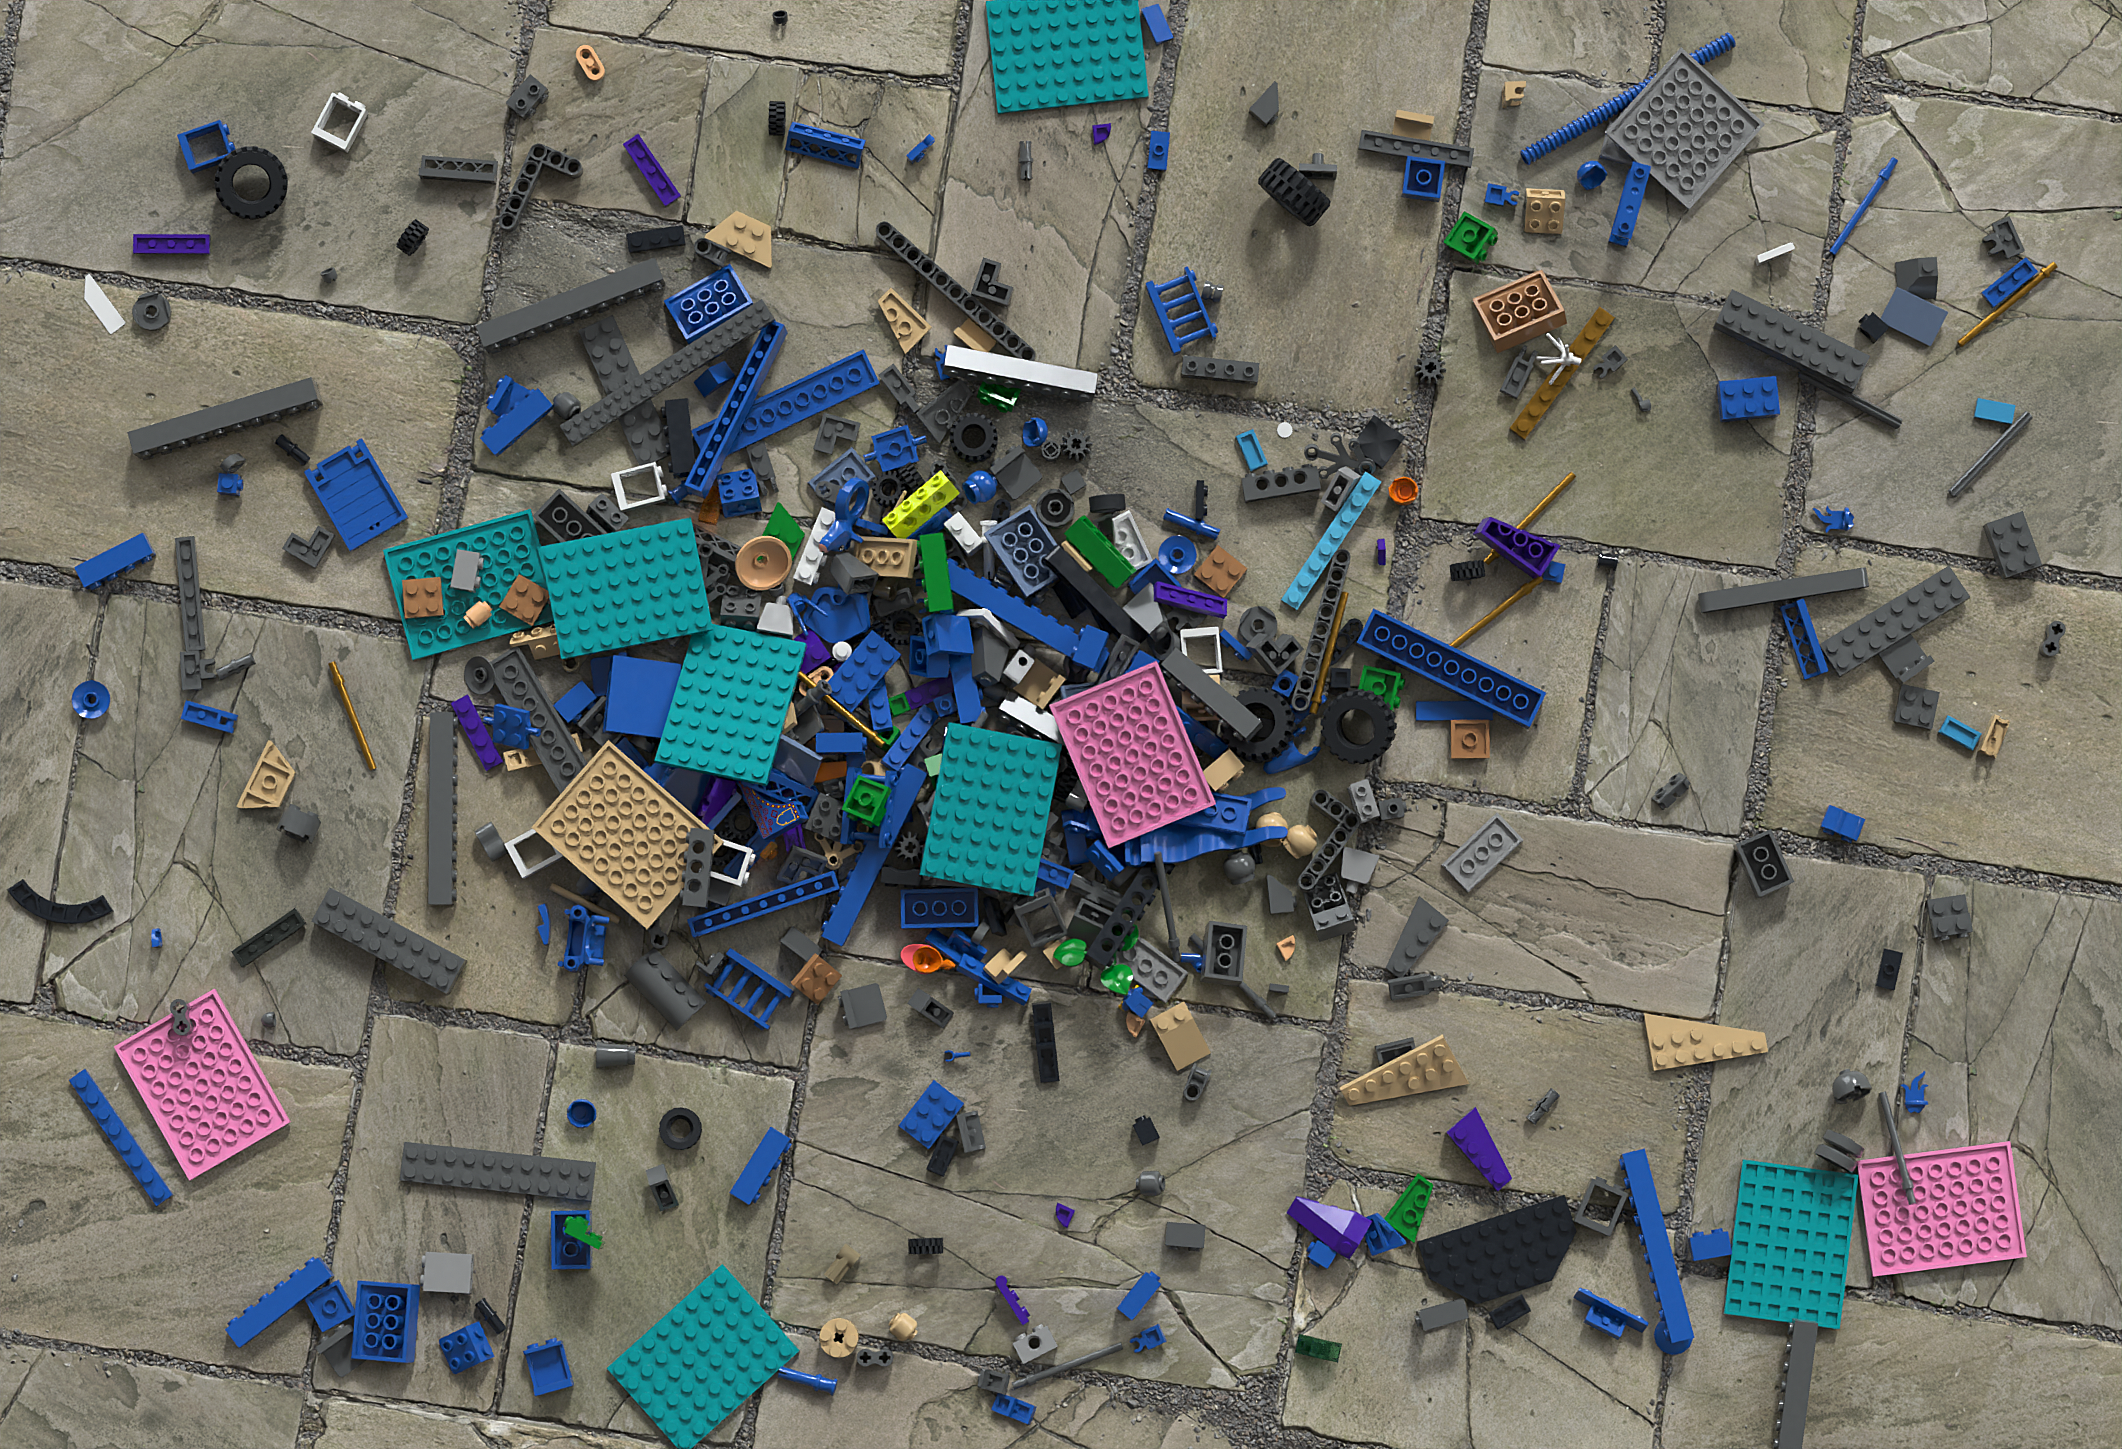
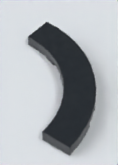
M24 879L7 889L10 895L23 908L40 918L56 923H87L114 912L104 895L89 902L68 905L52 902L40 896Z

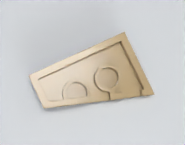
M892 288L878 300L887 321L906 355L932 327Z

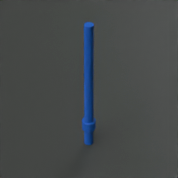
M1892 157L1886 167L1881 169L1878 179L1829 250L1831 254H1837L1879 189L1891 177V172L1898 163L1897 159Z

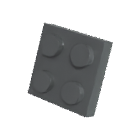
M1901 684L1893 722L1932 730L1940 692Z

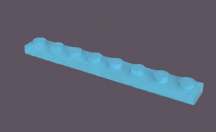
M1365 471L1282 597V601L1298 610L1381 484V481Z

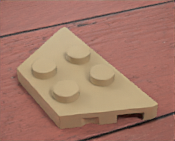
M735 211L704 237L769 269L772 268L771 226Z
M268 740L236 807L279 808L296 772L272 741Z

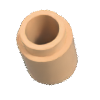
M478 601L466 612L464 619L474 629L492 616L490 613L492 608L486 601L483 603Z

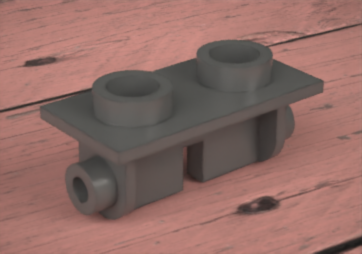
M1679 772L1673 775L1664 787L1659 788L1651 799L1659 803L1658 806L1664 810L1677 800L1673 794L1676 793L1680 797L1689 789L1691 783L1685 775Z

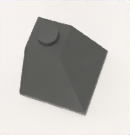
M1937 257L1915 258L1895 263L1897 287L1922 299L1936 298L1938 284Z

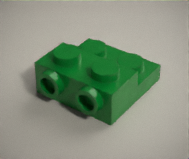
M1464 211L1443 243L1460 253L1462 257L1478 265L1480 261L1483 262L1488 255L1487 250L1490 245L1494 246L1497 243L1498 232L1494 227Z
M982 382L977 398L983 405L992 404L997 406L1000 412L1007 413L1009 411L1012 413L1022 389L1006 388L1003 385H991Z
M1364 665L1358 689L1373 691L1376 696L1381 695L1384 697L1383 701L1391 705L1390 711L1394 712L1395 708L1398 709L1400 706L1401 698L1398 697L1399 690L1404 689L1405 679H1403L1401 673Z
M858 775L841 810L846 812V817L857 822L858 819L863 820L862 824L870 828L873 825L879 827L887 811L884 805L892 789Z
M572 1216L567 1217L563 1225L566 1228L565 1233L598 1250L603 1248L606 1243L602 1240L603 1236L595 1232L589 1234L592 1226L588 1225L589 1221L581 1216L576 1218Z

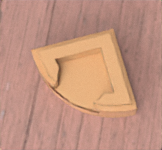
M1293 935L1276 944L1285 961L1291 957L1295 949V938Z
M1128 1012L1126 1025L1129 1032L1136 1038L1145 1020Z

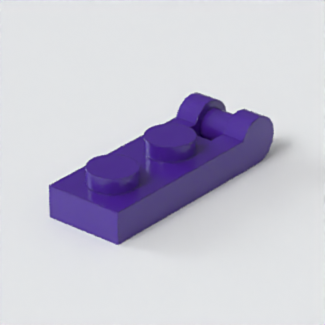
M1003 1275L996 1278V1285L1021 1324H1026L1029 1322L1028 1317L1031 1315L1025 1306L1021 1308L1017 1301L1020 1298L1014 1290L1010 1291L1007 1287V1278Z

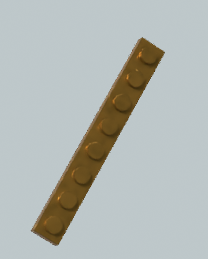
M1599 306L1569 347V352L1573 353L1574 357L1581 358L1582 363L1615 317ZM1557 363L1509 429L1525 440L1578 369V365H1566L1555 381L1549 385V381L1562 365Z

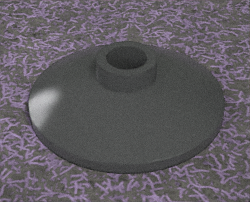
M476 656L471 658L465 666L464 677L471 691L476 694H486L492 690L496 676L493 665L488 659Z

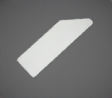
M88 274L85 277L84 299L108 332L112 334L122 327L125 321L92 276Z

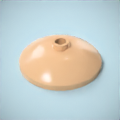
M771 536L754 538L747 542L737 554L735 561L737 576L745 586L754 590L774 588L783 582L790 572L792 565L791 553L788 547L778 538Z

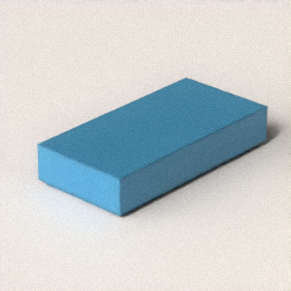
M1977 398L1974 418L2011 425L2016 405Z
M1253 429L1236 436L1250 472L1268 465Z
M1947 715L1938 733L1973 751L1982 733Z

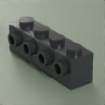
M688 398L665 400V407H661L662 418H666L667 425L663 426L664 435L669 438V443H666L667 455H671V461L668 462L669 473H673V479L685 478L689 476L695 464Z

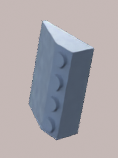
M1028 505L983 534L1025 597L1059 580L1042 560L1057 543L1031 505Z

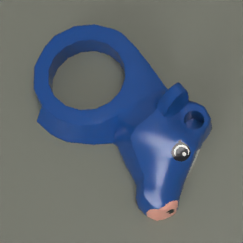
M858 477L851 478L842 489L840 488L835 502V521L819 543L820 552L846 551L849 549L851 541L860 544L863 542V539L853 532L852 526L860 518L868 503L869 486L866 481ZM857 489L858 494L855 505L849 511L851 496Z

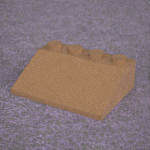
M1542 269L1472 299L1487 335L1497 353L1567 324L1565 310Z

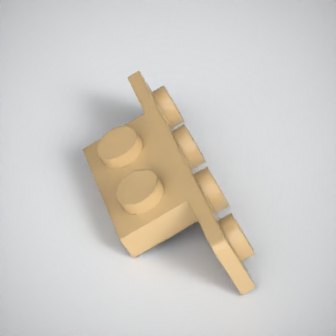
M555 624L545 628L538 627L526 632L519 631L511 636L510 646L516 647L529 644L535 660L560 654Z

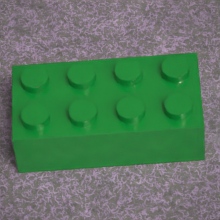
M943 532L920 535V541H917V549L919 555L922 554L923 560H919L921 573L925 574V579H922L924 593L927 592L928 597L924 598L925 609L930 614L954 613Z

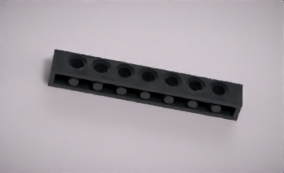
M1147 862L1141 868L1084 956V960L1101 971L1106 966L1110 968L1116 959L1113 957L1116 951L1120 952L1125 945L1123 939L1126 935L1130 937L1136 928L1133 926L1136 920L1140 922L1145 914L1144 907L1146 904L1150 906L1156 897L1153 893L1156 889L1160 891L1158 874L1152 871V868H1156V863ZM1164 864L1165 875L1171 874L1175 868L1174 864ZM1142 883H1148L1151 889H1144ZM1132 899H1139L1141 904L1135 905L1132 902ZM1122 914H1128L1131 920H1124ZM1112 930H1119L1121 935L1115 936L1112 933ZM1102 945H1108L1111 951H1104Z

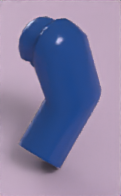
M1181 953V962L1191 963L1195 970L1201 973L1202 957L1196 953Z

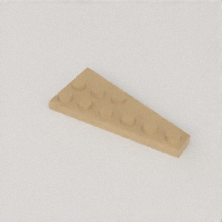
M1643 1014L1653 1071L1768 1052L1766 1037L1763 1032Z
M1442 1034L1341 1086L1340 1090L1349 1106L1466 1085L1469 1084V1081Z

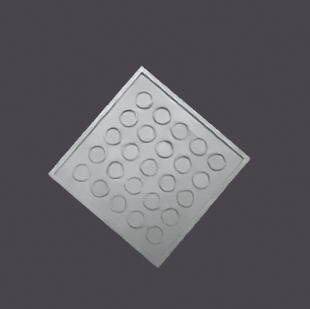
M1681 47L1604 133L1635 162L1652 166L1649 175L1689 210L1765 124Z

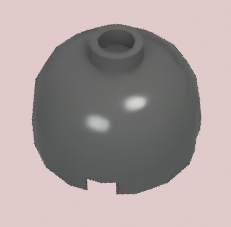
M1850 1069L1841 1071L1839 1073L1840 1076L1834 1080L1832 1086L1833 1096L1837 1104H1847L1846 1100L1853 1098V1102L1867 1096L1871 1092L1870 1090H1872L1868 1078L1863 1073L1850 1071Z

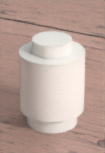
M838 642L833 647V656L838 662H845L852 654V649L846 642Z

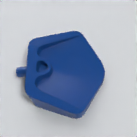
M839 584L838 587L826 586L818 588L812 596L811 602L824 610L828 617L823 616L810 605H808L803 617L805 625L830 643L844 642L864 633L870 628L871 624L866 592L846 594Z

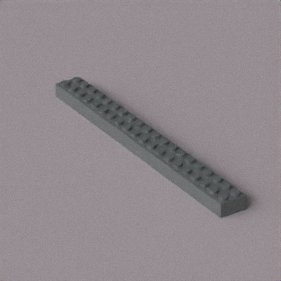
M759 300L560 425L571 445L575 447L776 321L764 300Z

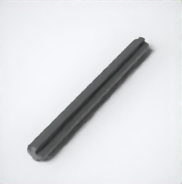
M1800 370L1798 378L1895 429L1901 426V418L1853 393H1849L1804 370Z
M2025 411L1948 490V493L1954 498L1957 497L2032 420V415Z

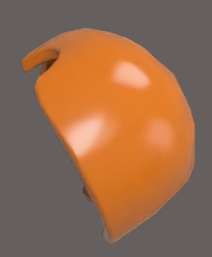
M1408 477L1394 479L1388 488L1390 498L1401 506L1414 502L1419 492L1417 484Z

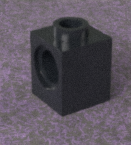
M1872 312L1869 316L1865 314L1858 321L1861 325L1857 329L1874 344L1890 327Z
M1332 668L1330 689L1349 690L1351 669Z
M1143 1115L1135 1119L1136 1123L1133 1124V1127L1142 1146L1160 1138L1150 1117L1146 1118Z

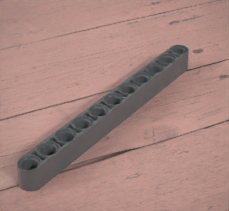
M885 221L880 222L876 226V234L881 242L991 336L1014 358L1023 359L1022 354L1030 352L1033 356L1029 361L1035 362L1036 354L1030 345L895 227ZM881 228H888L890 230L889 234L886 236L879 233ZM896 240L904 242L901 248H896L893 244ZM911 252L918 254V258L914 261L908 259V255ZM924 265H930L933 269L930 273H924L922 268ZM939 277H944L947 282L941 286L936 283V280ZM955 289L961 292L958 298H953L950 295ZM968 302L975 304V308L971 311L965 309V304ZM986 314L990 319L987 323H982L979 321V317ZM996 327H1001L1004 332L998 336L993 333V330ZM1011 339L1017 340V347L1010 348L1007 345L1008 341Z

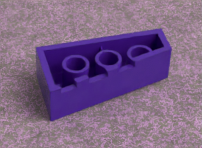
M1492 517L1482 519L1473 533L1475 537L1533 579L1542 576L1561 546Z
M1476 1107L1471 1109L1445 1132L1495 1191H1499L1512 1179Z

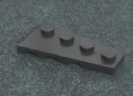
M1420 896L1386 965V969L1397 978H1403L1449 921Z

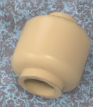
M897 1313L888 1324L890 1326V1333L900 1341H906L907 1339L911 1341L918 1332L916 1330L917 1322L907 1313Z

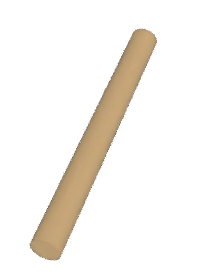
M554 883L550 886L549 890L600 916L609 917V920L616 924L620 922L621 917Z

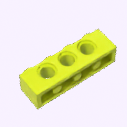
M940 470L882 520L897 538L906 539L959 495L960 492Z

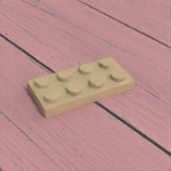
M861 537L863 539L861 544L855 542L853 556L879 574L878 577L913 579L918 540Z

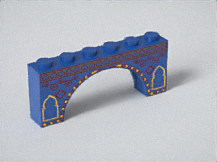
M735 780L743 792L742 797L751 810L750 815L758 826L757 831L763 839L773 840L809 819L802 802L792 801L787 804H779L771 800L766 794Z

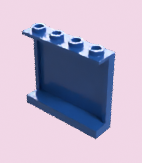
M613 655L610 658L602 734L619 733L661 739L681 673V664Z
M669 766L664 772L665 776L661 781L658 779L656 782L695 815L711 775ZM738 792L731 795L707 827L713 830L742 796Z

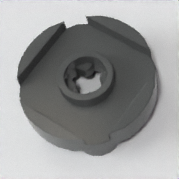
M147 292L137 298L138 300L132 308V314L135 322L143 329L156 331L170 322L171 306L162 295L155 292ZM153 306L154 309H157L154 316L147 314V311H150L149 307Z
M1251 607L1242 614L1239 630L1248 642L1258 633L1266 634L1272 639L1277 632L1276 616L1267 607ZM1261 620L1264 628L1262 630H1255L1254 621L1259 622Z

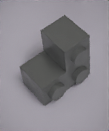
M983 257L971 295L976 299L1008 309L1014 289L1012 286L997 282L1002 267L1001 263Z
M1258 633L1245 646L1268 674L1277 676L1304 650L1294 636L1282 634L1274 642L1268 635Z

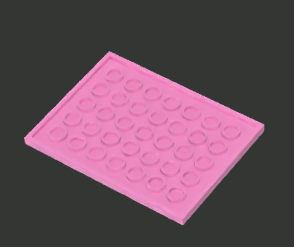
M1157 661L1049 705L1108 848L1216 804Z
M216 989L189 1003V1019L194 1025L190 1035L182 1036L174 1032L173 1024L175 1018L171 1013L114 1046L189 1181L291 1123ZM182 1022V1026H179V1029L184 1031L187 1028V1024Z
M2010 1141L1905 1154L1904 1159L1908 1174L1914 1185L1913 1192L1916 1204L1913 1205L1908 1204L1906 1193L1902 1189V1178L1896 1156L1856 1161L1872 1277L2027 1257Z

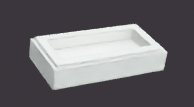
M1790 242L1757 255L1755 262L1757 266L1793 252L1795 247Z

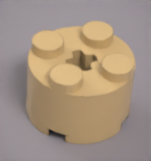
M832 1319L820 1331V1345L832 1357H845L852 1353L858 1345V1329L847 1319ZM838 1332L839 1335H844L842 1343L834 1340L836 1338L835 1333Z

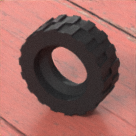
M682 1107L673 1108L663 1115L659 1123L660 1137L672 1149H689L701 1137L702 1123L698 1115L690 1109ZM683 1119L689 1123L690 1132L686 1137L676 1138L672 1134L671 1125L675 1120Z

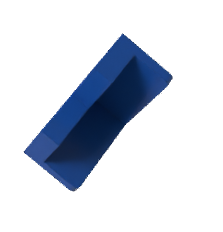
M1156 558L1128 583L1129 589L1135 595L1149 583L1154 586L1157 581L1182 587V585Z

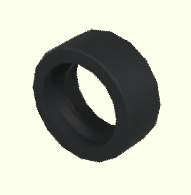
M1104 494L1089 497L1090 512L1110 513L1126 510L1125 495Z

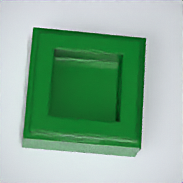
M904 692L888 699L893 717L911 711Z

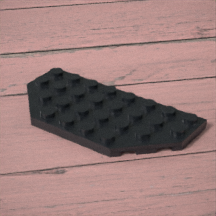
M1561 1195L1417 1241L1429 1279L1480 1304L1552 1281L1577 1231L1566 1197Z

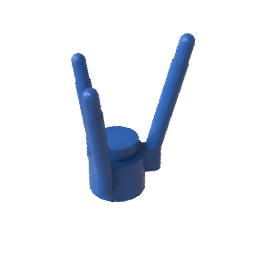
M792 593L787 597V604L791 607L805 636H808V632L799 612L804 610L805 603L823 616L828 617V614L811 602L806 595L800 596L799 593Z

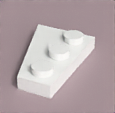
M1128 510L1112 518L1114 547L1136 570L1150 564L1153 560L1131 512Z

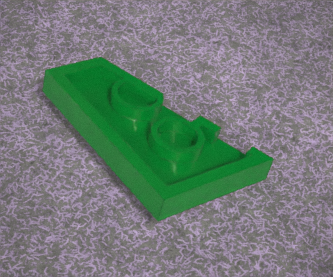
M1419 1173L1384 1217L1393 1228L1413 1243L1415 1242L1434 1186Z

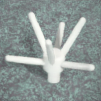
M1547 333L1546 336L1562 352L1560 357H1536V360H1543L1541 361L1542 365L1562 364L1549 381V385H1551L1566 365L1574 364L1579 366L1581 358L1574 357L1573 353L1569 352L1568 345L1564 347L1560 338H1557L1556 341Z

